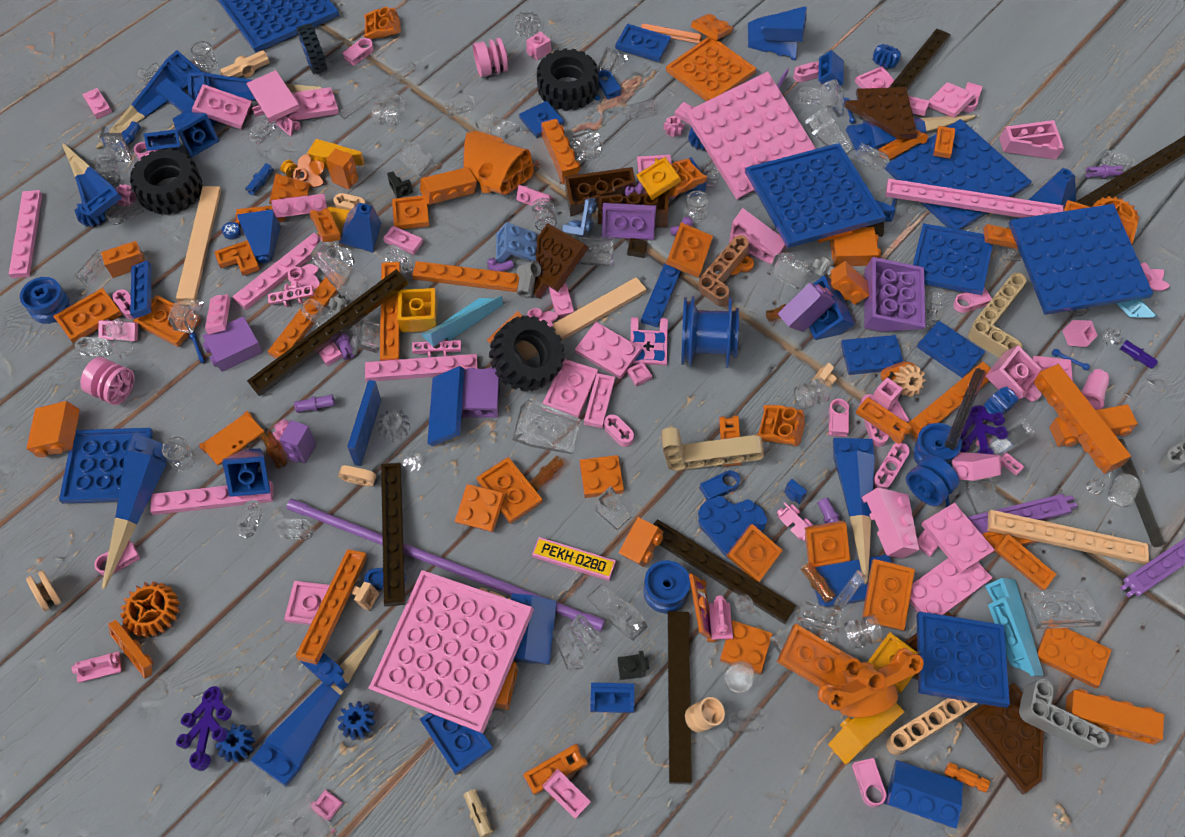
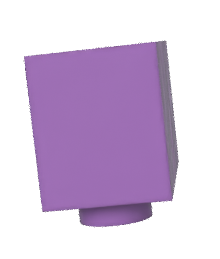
M290 420L279 439L288 459L295 463L302 462L306 464L316 446L309 427Z

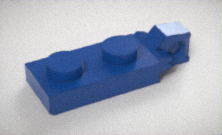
M324 652L317 665L301 661L327 687L335 684L343 691L349 685L342 677L344 674L343 669Z

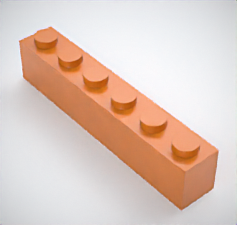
M1058 363L1039 372L1034 380L1036 388L1042 392L1048 404L1055 409L1059 418L1065 422L1071 434L1078 439L1084 451L1094 460L1095 465L1104 474L1123 466L1131 457L1130 453Z

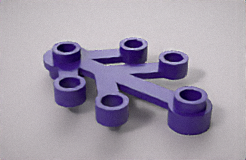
M982 405L973 406L967 412L968 419L962 426L955 428L962 439L960 452H967L978 436L980 446L978 453L995 455L994 451L988 446L986 433L996 436L1000 440L1007 438L1009 435L1007 429L1004 426H1000L1005 422V418L1000 412L995 414L987 413V410ZM986 420V421L993 422L994 425L999 426V427L995 428V427H992V426L983 424V421ZM975 423L974 429L966 437L967 431Z
M217 686L208 688L203 694L200 705L192 713H185L182 716L181 724L187 728H193L187 735H179L176 740L177 746L187 749L199 734L196 752L190 756L189 763L192 768L200 772L206 770L211 762L210 755L205 753L209 731H212V738L218 742H223L228 735V731L222 728L213 717L214 708L217 710V718L223 721L228 720L232 715V710L223 704L224 695ZM204 712V716L195 725L196 719Z

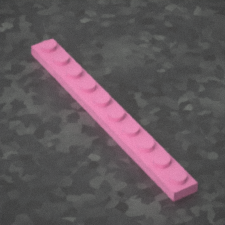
M888 179L886 183L885 197L1020 218L1063 212V205Z

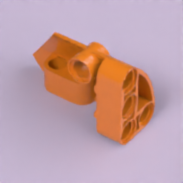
M480 131L466 133L464 168H469L475 179L480 183L483 193L495 192L507 195L516 189L518 185L523 184L532 177L534 170L531 153L528 149L505 143L500 137Z

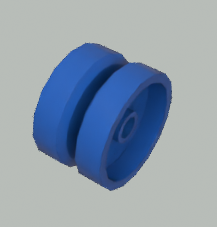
M50 277L35 278L26 283L21 289L20 302L31 317L41 324L57 322L54 315L71 305L69 297L63 291L60 284Z
M932 423L923 427L918 434L914 446L913 456L915 462L918 464L925 456L934 455L953 467L952 460L961 450L962 441L960 435L954 428L942 423Z
M927 455L918 463L917 467H914L907 474L906 483L918 499L936 507L941 505L948 495L958 487L959 477L946 461L934 455Z
M670 560L659 561L651 565L646 572L643 587L644 599L649 607L656 612L664 614L668 613V611L676 612L681 609L687 601L690 588L688 572L682 565Z

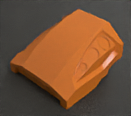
M385 6L364 15V38L371 40L401 32L400 19L394 7L389 9Z
M689 158L671 164L679 175L681 182L669 189L670 196H677L679 193L688 191L707 181V176L703 175L690 162Z
M764 405L759 433L756 435L761 436L762 441L790 444L797 447L801 443L805 426L803 410L783 405Z

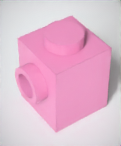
M542 32L526 40V51L536 61L551 52V40Z
M1072 320L1062 330L1068 346L1087 347L1098 336L1092 321Z
M887 377L876 388L872 400L889 410L898 400L903 388Z

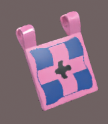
M631 318L630 342L639 346L642 350L633 364L644 362L645 365H667V318L660 319V331L638 330V318Z

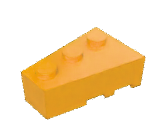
M895 703L885 712L874 716L854 717L853 719L848 717L840 724L842 729L828 745L847 765L860 751L862 752L868 744L888 729L905 711Z

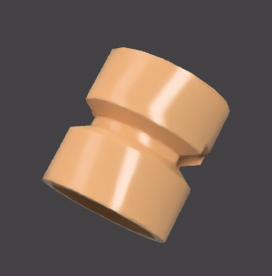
M707 697L689 706L685 713L688 727L697 733L704 732L721 724L725 717L722 703L714 697Z

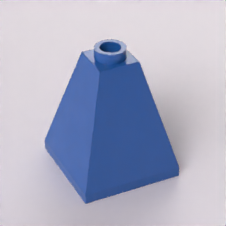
M183 112L173 118L178 135L191 158L219 142L206 113Z
M1062 168L1029 200L1063 205L1064 210L1067 200L1076 201L1075 175L1069 169Z
M359 202L348 212L339 243L373 253L382 224L373 206Z
M273 209L237 214V218L259 263H268L269 260L273 259L281 228Z
M261 448L244 449L223 459L229 497L268 494L271 492L265 458Z

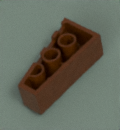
M633 167L565 176V191L570 217L584 212L585 200L588 198H595V203H597L598 207L599 196L616 194L626 196V187H635L636 183Z
M669 190L653 200L648 193L637 194V192L630 193L628 196H622V194L599 196L597 224H602L603 203L656 206L655 227L667 228Z

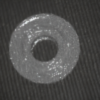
M740 594L736 596L735 608L739 613L748 615L754 608L753 601L748 595Z

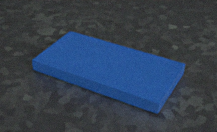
M461 366L432 378L427 444L430 446L460 435L464 368Z
M374 380L367 382L347 445L353 463L357 466H362L381 404L380 393Z
M881 555L869 558L868 580L872 560L876 559L892 563L890 556ZM859 559L810 568L809 572L820 609L865 601L868 582L865 584L863 581Z

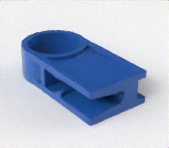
M600 70L598 72V85L607 100L620 96L622 89L612 73L608 70ZM601 77H607V78H609V79H608V80H601L600 78H601Z
M728 470L700 483L699 488L706 500H710L735 491L739 486L740 477L735 471ZM727 476L733 477L737 484L728 486L723 482V478Z

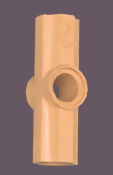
M262 50L249 57L239 56L233 64L219 71L223 76L250 77L256 69L270 62L265 51Z

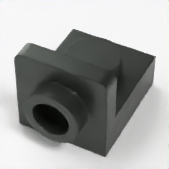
M394 171L387 173L389 185L397 198L407 196L413 192L409 179L402 182L401 178L397 177Z
M639 651L638 655L617 657L620 680L646 676V670H649L648 657H644L643 651Z

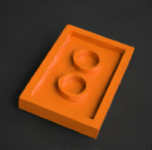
M681 222L665 264L698 278L701 274L713 235Z
M101 288L54 315V318L71 342L75 343L99 329V320L113 321L121 316L122 313L105 290Z
M156 295L151 300V313L138 317L133 322L138 323V327L179 347L201 322L199 316Z
M509 457L476 477L477 482L482 488L505 494L500 512L510 524L543 503V499Z
M876 559L872 560L861 621L904 631L915 569Z
M1051 620L1046 625L1037 649L1040 662L1095 689L1100 685L1111 653V649Z
M795 624L792 626L777 659V663L820 688L827 683L838 685L834 661L837 655L845 652Z

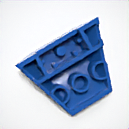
M766 16L748 23V48L766 53L768 51L775 52L777 56L786 55L791 57V60L796 61L797 41L764 40V33H761L762 23H765Z

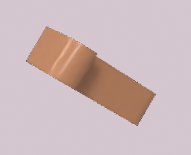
M736 236L699 278L700 293L718 306L728 304L730 297L729 288L724 284V281L749 253V241L746 236ZM722 271V273L716 274L715 272ZM705 284H711L709 287H704ZM721 293L725 294V295L722 296V297L717 296L718 294H721Z

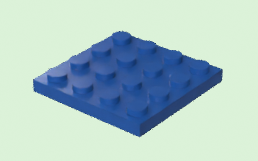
M923 223L913 265L924 267L925 285L982 295L993 244L986 243L984 234Z
M151 428L76 430L72 450L68 452L59 501L62 504L118 502L124 456L131 434L137 433L152 439L153 430Z
M919 611L917 614V654L922 657L924 665L918 673V693L1007 708L1010 701L1004 625Z

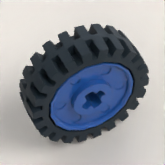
M309 23L297 27L298 37L313 75L327 71L324 53L312 24Z

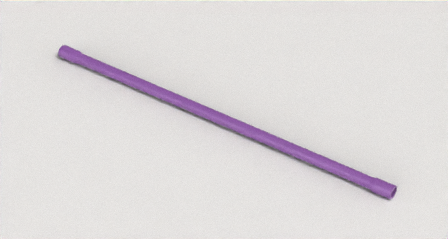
M290 499L287 503V510L302 516H308L383 546L382 534L312 508L295 499ZM404 543L405 555L508 595L514 593L542 597ZM557 602V614L578 621L600 632L602 631L605 619Z

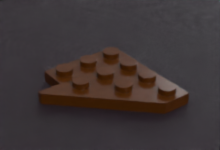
M906 87L859 88L856 90L857 100H845V108L898 139H916L917 130Z
M548 223L537 237L536 261L541 267V273L535 277L534 295L539 299L548 286L556 292L560 290L589 248L584 243Z
M1012 683L1008 686L1010 704L1007 708L983 704L962 720L1023 795L1042 781L1044 731L1026 723L1020 717L1019 708L1023 693L1015 683Z

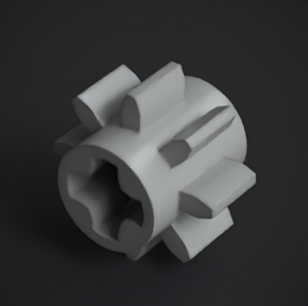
M822 256L821 260L816 258L813 267L816 268L814 273L820 276L831 275V270L835 268L833 267L834 261Z
M336 294V296L330 298L328 306L331 307L332 313L337 314L349 305L350 298L344 294Z

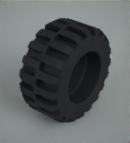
M564 48L561 51L558 49L554 53L550 52L547 54L546 58L544 57L537 67V88L541 99L547 101L558 110L561 108L564 111H568V109L577 110L578 107H585L586 103L589 104L596 97L598 91V67L596 62L592 60L591 56L586 55L585 52L581 50L579 52L576 49L567 50V48ZM572 77L576 78L577 80L571 82H564L558 79Z
M168 148L167 150L158 149L156 152L151 151L149 155L142 156L141 160L135 163V168H132L130 183L140 204L147 210L154 211L157 214L164 213L168 215L172 212L179 213L182 209L186 210L190 204L193 205L196 202V198H199L203 188L202 178L194 160L180 150L175 151ZM177 177L169 184L156 186L164 179Z
M528 315L521 316L520 318L516 317L507 322L495 334L490 344L489 357L493 359L490 363L492 368L496 369L495 374L497 377H502L504 384H511V388L515 390L520 388L521 391L527 392L529 389L534 391L545 386L561 371L563 367L562 362L565 361V354H562L565 350L564 344L560 343L562 340L560 335L554 332L556 329L553 326L549 327L547 325L548 322L545 320L539 321V318L532 316L530 319ZM515 340L527 341L536 348L540 357L539 367L526 366L517 358L514 351Z

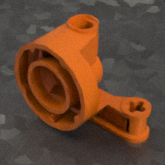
M902 648L895 653L887 666L875 670L871 663H861L847 653H840L834 661L838 685L829 683L822 685L818 690V698L824 704H828L831 709L839 710L841 714L848 717L861 718L885 712L898 700V691L895 683L919 673L924 665L923 659L918 654H912L910 650Z

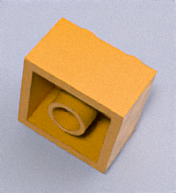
M435 288L403 289L398 292L397 321L400 332L428 331L437 326L438 300Z

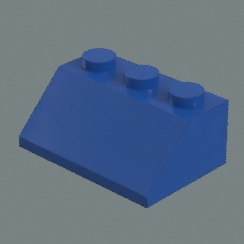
M825 275L813 284H819L823 288H828L833 294L832 298L835 303L809 327L815 340L841 335L855 325L842 293L832 287L831 278Z
M512 593V601L534 609L513 662L550 665L557 601L535 595Z
M895 760L884 804L956 829L962 808L963 783Z

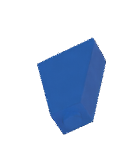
M803 6L766 16L765 23H762L761 33H764V40L803 42L807 7Z

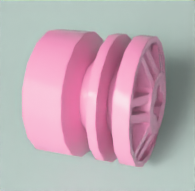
M500 37L495 39V44L493 39H490L489 48H487L484 41L473 43L474 58L480 77L492 75V67H494L497 74L500 73V67L503 72L508 71L507 52Z
M96 357L85 367L80 385L83 392L109 404L119 405L125 401L132 391L135 379L132 370L104 357Z

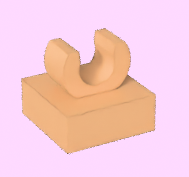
M827 363L819 369L811 382L815 386L822 382L824 386L829 387L837 379L831 374L834 367Z
M364 582L361 588L355 586L351 592L352 595L356 596L354 600L364 610L368 611L371 610L380 594L367 582Z

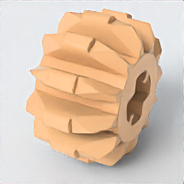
M910 364L905 365V367H899V372L894 373L897 376L896 379L892 380L903 388L901 395L913 397L914 394H920L919 389L924 388L922 383L927 381L925 378H922L925 373L918 366Z

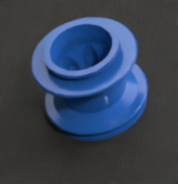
M692 296L691 301H687V297H684L681 365H684L685 361H689V367H691L696 353L726 354V368L728 369L730 355L737 359L739 308L732 311V298L729 297L728 311L698 310L694 303V296Z

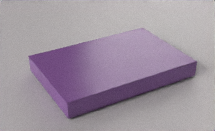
M603 203L602 237L654 240L656 206Z

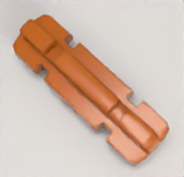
M951 762L947 764L945 768L947 776L951 778L957 777L956 780L973 788L976 786L977 790L984 793L989 789L990 781L988 779L978 778L977 774L962 767L958 769V766Z

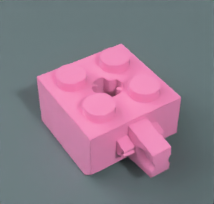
M1019 345L1005 351L985 375L998 390L1003 387H1008L1018 397V400L1026 397L1030 402H1033L1042 395L1034 384V380L1041 371V368Z

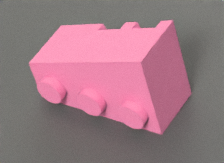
M1054 120L1006 126L999 137L1003 152L1056 160L1064 150Z
M742 208L732 222L729 243L738 235L746 236L749 241L748 254L776 266L786 250L783 239Z
M877 487L862 497L863 502H867L871 510V514H869L871 520H875L879 531L877 534L887 556L903 559L919 551L908 494Z

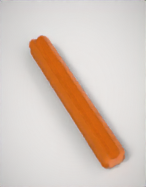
M645 23L641 25V28L671 36L672 39L700 43L702 35L699 33Z

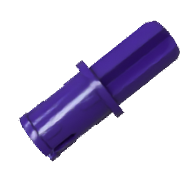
M1126 340L1120 347V350L1134 358V361L1138 360L1150 369H1153L1158 363V360L1143 351L1144 348L1140 349L1129 340Z

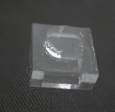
M790 627L770 637L779 654L791 631Z

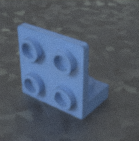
M595 198L585 200L582 221L572 220L563 224V232L585 235L589 233V230L592 231L594 220H591L592 213H595L597 207Z
M506 222L496 233L497 262L503 263L511 255L529 261H536L537 233Z

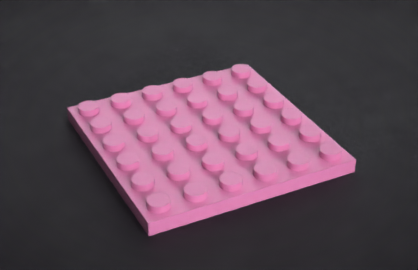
M768 71L686 111L684 114L736 200L755 191L745 174V167L783 158L785 154L791 156L816 149Z
M421 570L368 689L483 734L534 609L530 606Z

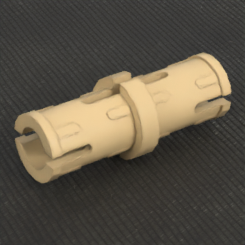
M477 789L463 794V797L470 810L469 817L474 821L479 837L491 835L493 830L486 816L487 810L481 804Z

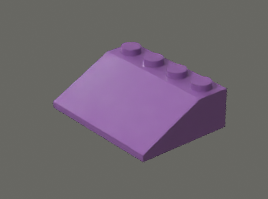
M872 257L864 269V278L868 281L869 296L864 299V328L880 332L924 329L926 327L924 267Z

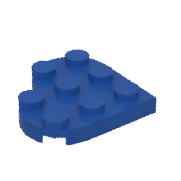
M717 496L705 501L698 512V523L701 529L728 560L727 553L750 524H753L763 533L767 523V517L762 508L749 499L733 505L728 500H725L724 497Z

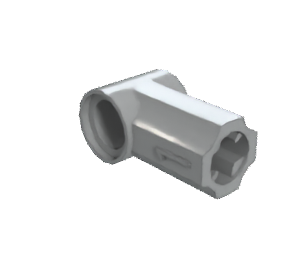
M537 261L520 264L517 268V273L520 277L517 295L520 297H532L535 277L541 273V267Z

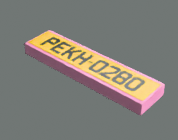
M541 537L538 538L532 553V558L610 581L616 564V560Z

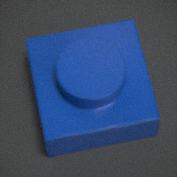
M793 479L787 483L784 491L791 501H795L798 504L805 499L807 490Z

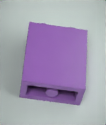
M809 283L778 315L788 327L804 332L835 303L832 298L833 294L826 287L823 288L819 284Z
M244 316L228 323L224 331L202 335L205 340L203 346L207 354L211 352L213 355L209 357L214 367L219 366L221 372L263 353Z
M464 369L461 418H498L500 376L497 377L495 374L496 369Z

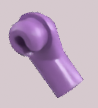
M638 181L636 187H626L625 194L626 196L633 192L642 194L644 187Z
M689 217L683 218L682 223L692 227V219ZM679 226L670 227L671 236L676 235Z
M495 258L487 260L489 270L505 272L514 268L511 260L504 263H498Z

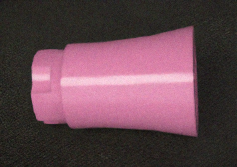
M1102 369L1093 370L1087 377L1086 383L1081 390L1095 410L1104 407L1106 390L1109 385L1110 376Z

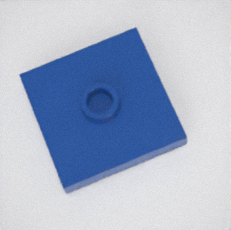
M547 101L519 114V118L536 138L542 136V122L557 119L560 125H564V120Z

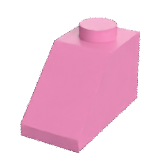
M961 452L952 460L953 469L956 471L959 480L974 481L1001 475L1000 455Z

